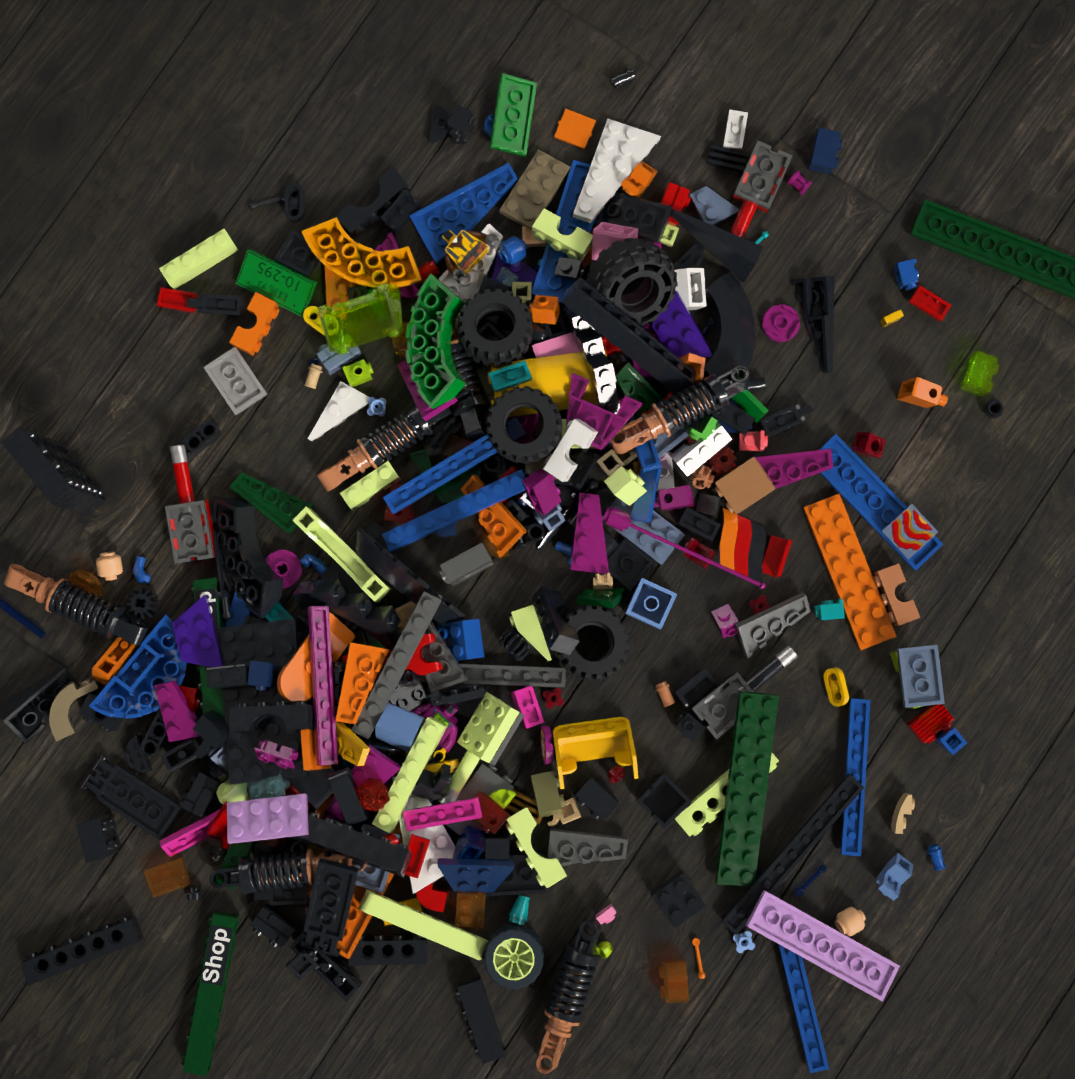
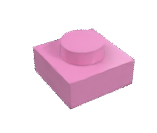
M609 904L596 914V919L600 924L604 922L608 924L615 918L616 909L612 904Z

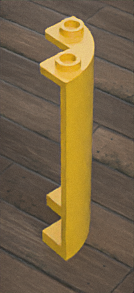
M581 352L512 361L511 365L526 361L532 377V381L514 387L524 388L529 386L532 389L536 390L537 388L541 390L544 394L551 397L558 410L569 409L572 373L590 380L582 400L593 405H599ZM505 363L500 364L501 367L495 368V364H490L491 372L505 368L507 366ZM506 390L495 393L494 391L495 399L497 398V396L501 397L503 395L502 392ZM521 407L511 412L508 417L536 414L538 412L529 407Z

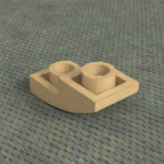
M909 793L902 794L894 810L891 832L895 834H903V829L906 828L904 814L912 815V810H914L915 800Z

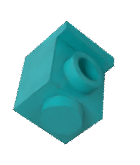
M843 599L835 600L836 604H834L833 600L822 601V605L814 606L815 617H818V621L845 618Z

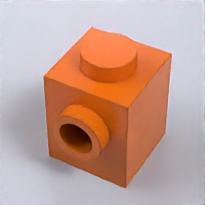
M536 295L529 307L533 322L556 324L560 313L558 297Z

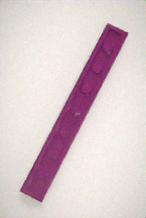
M329 606L308 607L317 766L338 764Z

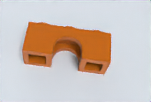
M255 292L247 310L257 317L256 325L251 329H244L238 326L229 343L233 347L254 356L255 352L258 353L262 346L261 340L263 336H267L270 331L272 319H276L278 316V304Z

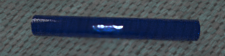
M0 598V608L39 638L42 639L46 635L45 631Z

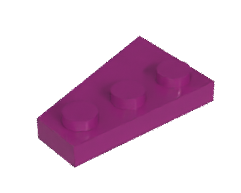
M176 681L155 685L169 742L200 736L193 730L197 723V716L189 709L186 704L187 700Z

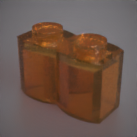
M686 960L662 961V966H658L659 978H663V986H660V998H664L665 1004L689 1002Z

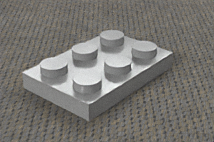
M233 347L203 367L235 415H238L268 395L236 347Z

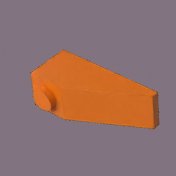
M118 637L92 668V678L106 686L128 662L138 645L131 644L125 639Z

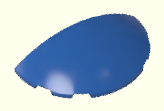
M167 615L161 619L141 643L139 649L119 673L110 680L89 707L103 715L125 719L142 717L160 709L154 686L170 681H176L177 685L181 686L186 674L187 662L180 660L172 619Z

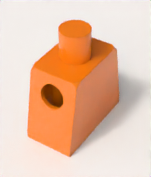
M914 377L902 381L897 400L924 408L936 405L944 407L948 396L941 394V386L922 378Z

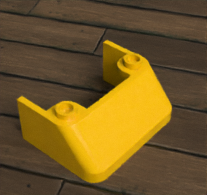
M615 717L564 724L553 729L560 789H564L563 775L573 773L577 769L576 762L615 757V762L620 766L632 765L634 779H638L636 752L630 722L627 718Z

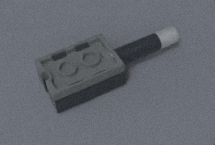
M787 646L745 680L738 672L732 673L692 705L690 709L699 720H705L707 723L705 728L713 738L718 739L735 725L739 691L755 692L795 660L797 654L790 646Z

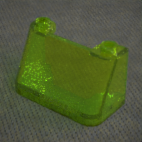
M385 283L377 286L378 289H374L372 293L344 303H335L331 308L328 305L317 307L329 351L343 355L349 353L348 349L387 336L389 338L399 336L400 332L403 331L399 287Z

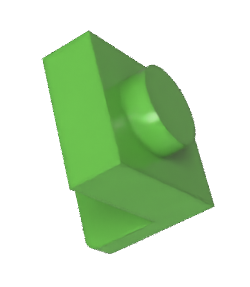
M705 415L696 430L689 426H686L684 429L689 432L688 436L696 441L699 438L706 441L709 435L715 431L718 420Z

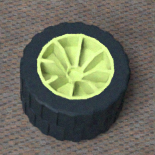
M517 923L506 924L503 927H499L490 936L485 949L484 964L491 979L499 986L506 987L507 989L527 987L541 973L544 958L543 945L534 930L526 925Z

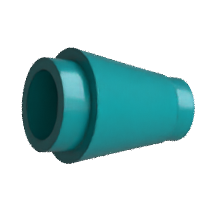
M522 895L518 896L509 913V921L524 925L528 917L530 898Z

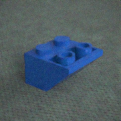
M479 619L437 625V631L456 661L484 657Z

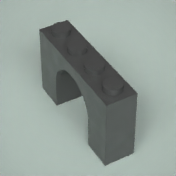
M480 543L441 564L442 570L439 573L444 582L456 586L493 566L494 563L483 543Z

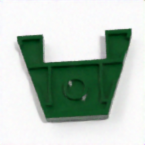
M427 449L410 453L422 473L432 468ZM481 462L434 490L442 504L450 503L465 496L461 488L473 475H477L479 479L481 478Z

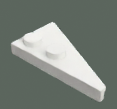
M340 381L308 439L310 441L318 439L331 428L338 426L349 416L354 415L358 410L369 404L367 401L370 397Z

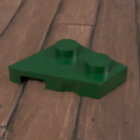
M627 588L584 590L577 597V605H591L594 607L599 605L603 608L613 609L627 595Z

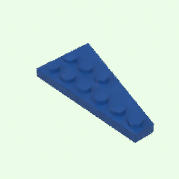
M509 163L410 215L411 221L436 265L445 257V248L449 245L442 238L447 230H451L457 236L462 230L466 232L471 230L518 182V178Z

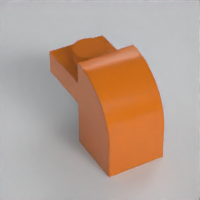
M643 161L637 163L631 175L623 180L621 184L622 190L631 196L640 198L658 171Z

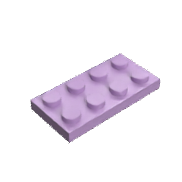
M306 794L227 803V842L229 844L309 835Z

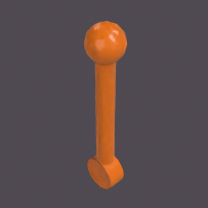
M693 938L692 944L695 946L699 969L698 978L704 979L705 973L702 969L698 946L700 940Z

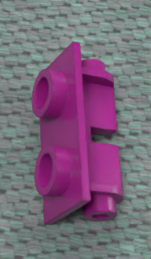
M267 740L260 741L258 748H254L258 759L263 762L269 763L271 761L284 769H287V767L295 768L292 761L298 757V752H295V749L282 746L278 752L279 744Z

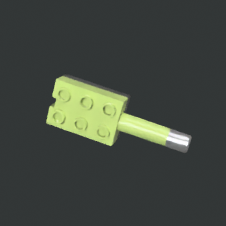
M486 692L457 741L458 744L467 749V752L451 778L447 795L438 799L441 804L453 802L457 799L480 759L495 766L523 719L524 714Z

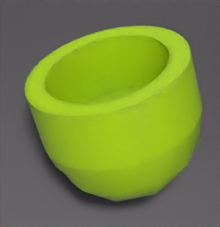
M602 941L596 945L595 949L602 958L606 959L611 954L612 946L608 941Z

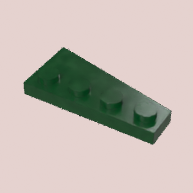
M241 473L229 486L232 491L246 502L254 505L256 510L288 535L298 526L293 519L305 507L311 509L314 507L309 502L302 501L244 473Z

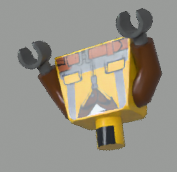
M447 230L442 236L449 244L445 248L446 255L444 257L447 270L453 275L457 283H461L459 278L461 276L467 278L466 275L489 252V247L486 244L494 249L495 246L492 242H499V239L494 234L488 235L472 230L467 232L462 230L456 236L451 230Z

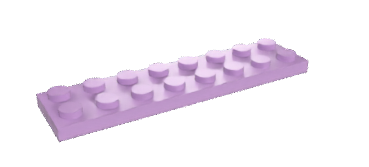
M764 890L745 925L882 1002L900 967L889 959Z

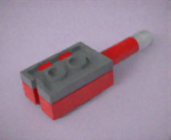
M757 141L732 197L743 203L730 233L742 238L745 236L756 209L768 212L793 156L781 150H778L777 153L771 151L772 146Z
M185 445L171 446L170 451L179 504L165 506L174 563L189 562L195 560L196 556L198 560L214 558L216 554L208 499L194 500Z

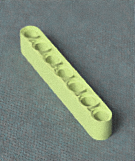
M366 890L358 907L359 910L477 960L482 959L488 943L482 937L370 890Z

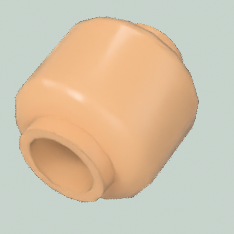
M115 552L99 554L100 557L96 559L98 576L105 577L106 581L117 579V575L123 572L120 555L115 554Z
M849 907L837 914L835 925L840 933L853 936L864 929L866 918L861 910Z

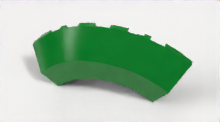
M430 274L417 294L418 299L415 306L411 308L412 315L410 323L407 324L406 359L412 374L411 378L418 388L417 391L429 407L434 409L454 399L466 384L458 374L451 354L452 330L465 302L439 279Z

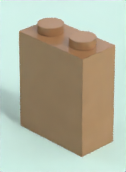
M756 457L751 458L715 482L717 485L715 490L720 497H725L727 508L731 513L735 512L736 515L776 489Z

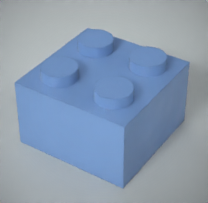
M641 578L625 614L661 630L677 594Z

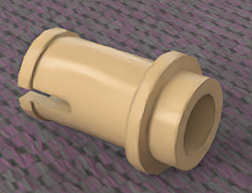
M311 364L308 367L309 373L304 386L316 389L320 373H323V371H321L322 367Z

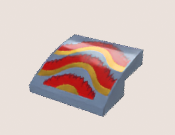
M910 504L882 530L907 559H910L938 533L937 529L913 504Z

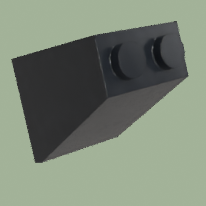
M334 764L332 768L308 771V776L289 778L288 780L301 794H306L307 800L317 809L333 793L328 774L338 771L340 768Z

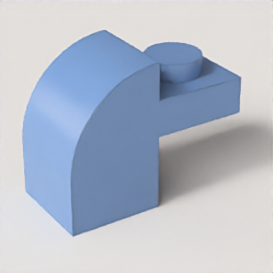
M897 853L886 864L876 880V883L879 884L878 889L882 894L888 896L893 901L897 899L901 885L912 874L913 864Z

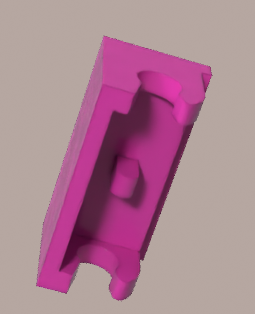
M532 686L510 692L515 709L524 714L520 722L522 729L544 723Z

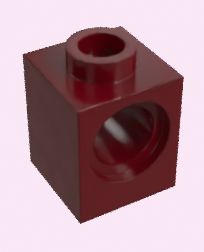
M857 432L852 450L866 457L881 458L886 440L870 432Z

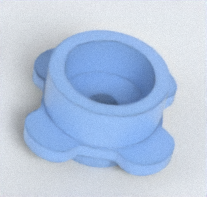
M370 397L367 401L369 403L367 414L370 416L374 414L381 417L384 416L386 413V400L384 398L375 399Z
M750 931L737 935L734 934L733 940L736 942L737 952L743 953L744 950L754 949L755 944L752 942V933Z

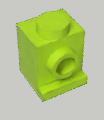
M364 359L342 367L352 388L372 380L371 374L374 373L370 362L366 363ZM357 369H362V373L359 375L356 374L355 371Z

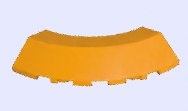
M337 217L302 231L308 246L320 262L329 270L350 282L374 288H396L422 281L409 246L396 250H373L351 239L344 231Z

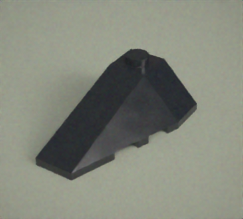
M64 666L10 697L0 706V718L27 744L44 728V722L50 714L52 703L59 691L68 683L76 681V679Z

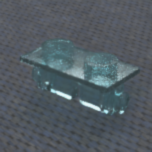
M282 775L261 779L259 782L247 783L250 800L285 795V790L290 787V783L288 780L282 779Z

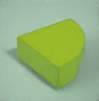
M499 789L491 793L489 797L504 809L516 793L509 789Z

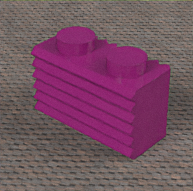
M538 468L535 473H532L526 480H523V483L534 509L542 515H546L562 502L559 497L561 493L555 486V477L542 468Z

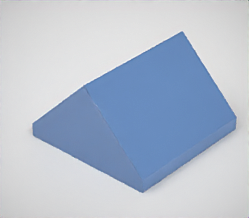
M388 703L375 726L376 739L409 753L420 732L424 717Z

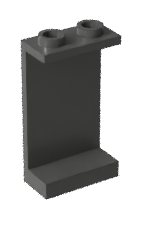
M484 762L455 800L459 801L478 797L483 817L446 824L470 842L475 840L499 808V805L489 795L499 789L512 790L514 788V785L511 784L513 780L505 774L503 776L499 775L496 772L497 768L490 763H487V765Z

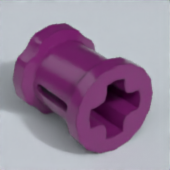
M798 170L787 184L794 186L802 196L811 186L812 182H808L800 175L801 172Z

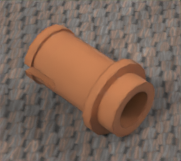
M666 681L655 685V691H658L664 707L675 703L669 690L670 685Z

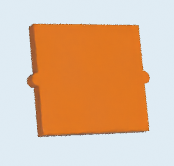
M565 109L561 121H558L559 126L554 138L585 150L589 137H592L591 132L596 120Z

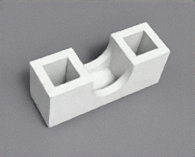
M580 419L571 420L565 428L567 432L563 438H559L554 453L549 454L545 460L546 466L544 470L562 482L568 481L578 466L569 457L570 448L574 444L583 449L589 448L598 434L597 430Z
M717 422L715 431L709 435L706 441L699 439L691 446H687L684 443L670 456L682 471L689 476L731 441L732 438Z

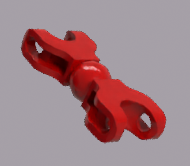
M434 633L423 635L405 670L410 669L416 674L426 675L443 669L441 662H427L422 656L424 646L435 641ZM389 651V652H388V654H387V656H386V658H385V660H384V662H383V664H382V667H381V669H380V672L378 673V675H377V677H376V679H375V682H376V680L378 679V677H379V675H380V673H381V671H382V669H383V667H384L386 661L388 660V658H389V656H390V654H391L392 651ZM347 655L342 657L344 663L347 661Z

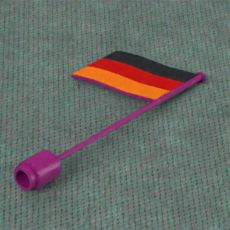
M608 506L602 521L619 531L627 530L628 527L634 528L760 586V589L765 588V583H762V561L766 544L765 527L738 514L736 515L722 508L723 528L719 544V563L632 524V519L629 518L630 514L616 507L611 508Z

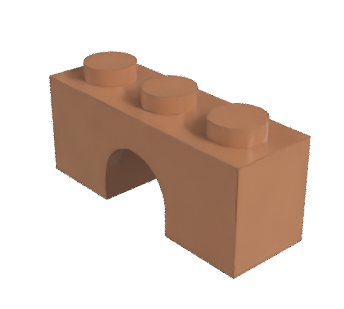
M899 563L873 572L876 587H879L881 591L880 597L889 611L887 615L891 624L900 626L920 618L914 600L901 602L895 596V588L899 584L906 582Z

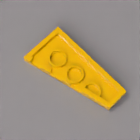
M336 721L337 754L356 766H364L370 748L343 722Z

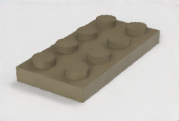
M538 149L500 208V213L532 230L533 224L542 210L548 207L569 174L571 167Z

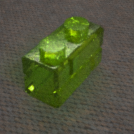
M981 351L974 352L971 356L961 390L978 396L990 393L993 387L992 377L997 374L999 364H997L998 357Z

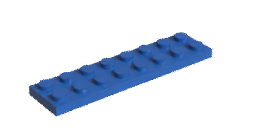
M576 160L572 162L556 213L557 216L561 217L560 226L557 230L562 235L572 234L577 227L591 234L594 220L588 223L573 218L576 204L591 166L590 164ZM547 244L531 297L535 298L536 295L558 297L559 305L565 306L562 303L565 291L575 282L556 278L554 273L559 257H569L566 253L556 251Z
M837 434L819 449H831L833 468L821 472V476L914 571L922 566L943 545L934 536L910 559H907L882 532L907 506Z

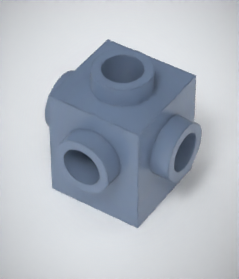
M559 504L546 515H542L534 509L536 521L540 525L544 524L549 531H552L565 521L560 512L562 508Z

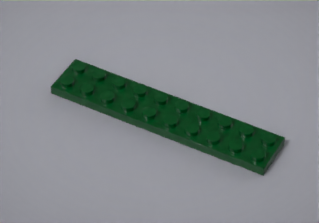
M924 199L910 236L1075 300V257Z
M739 691L715 877L716 884L751 886L756 879L779 695Z

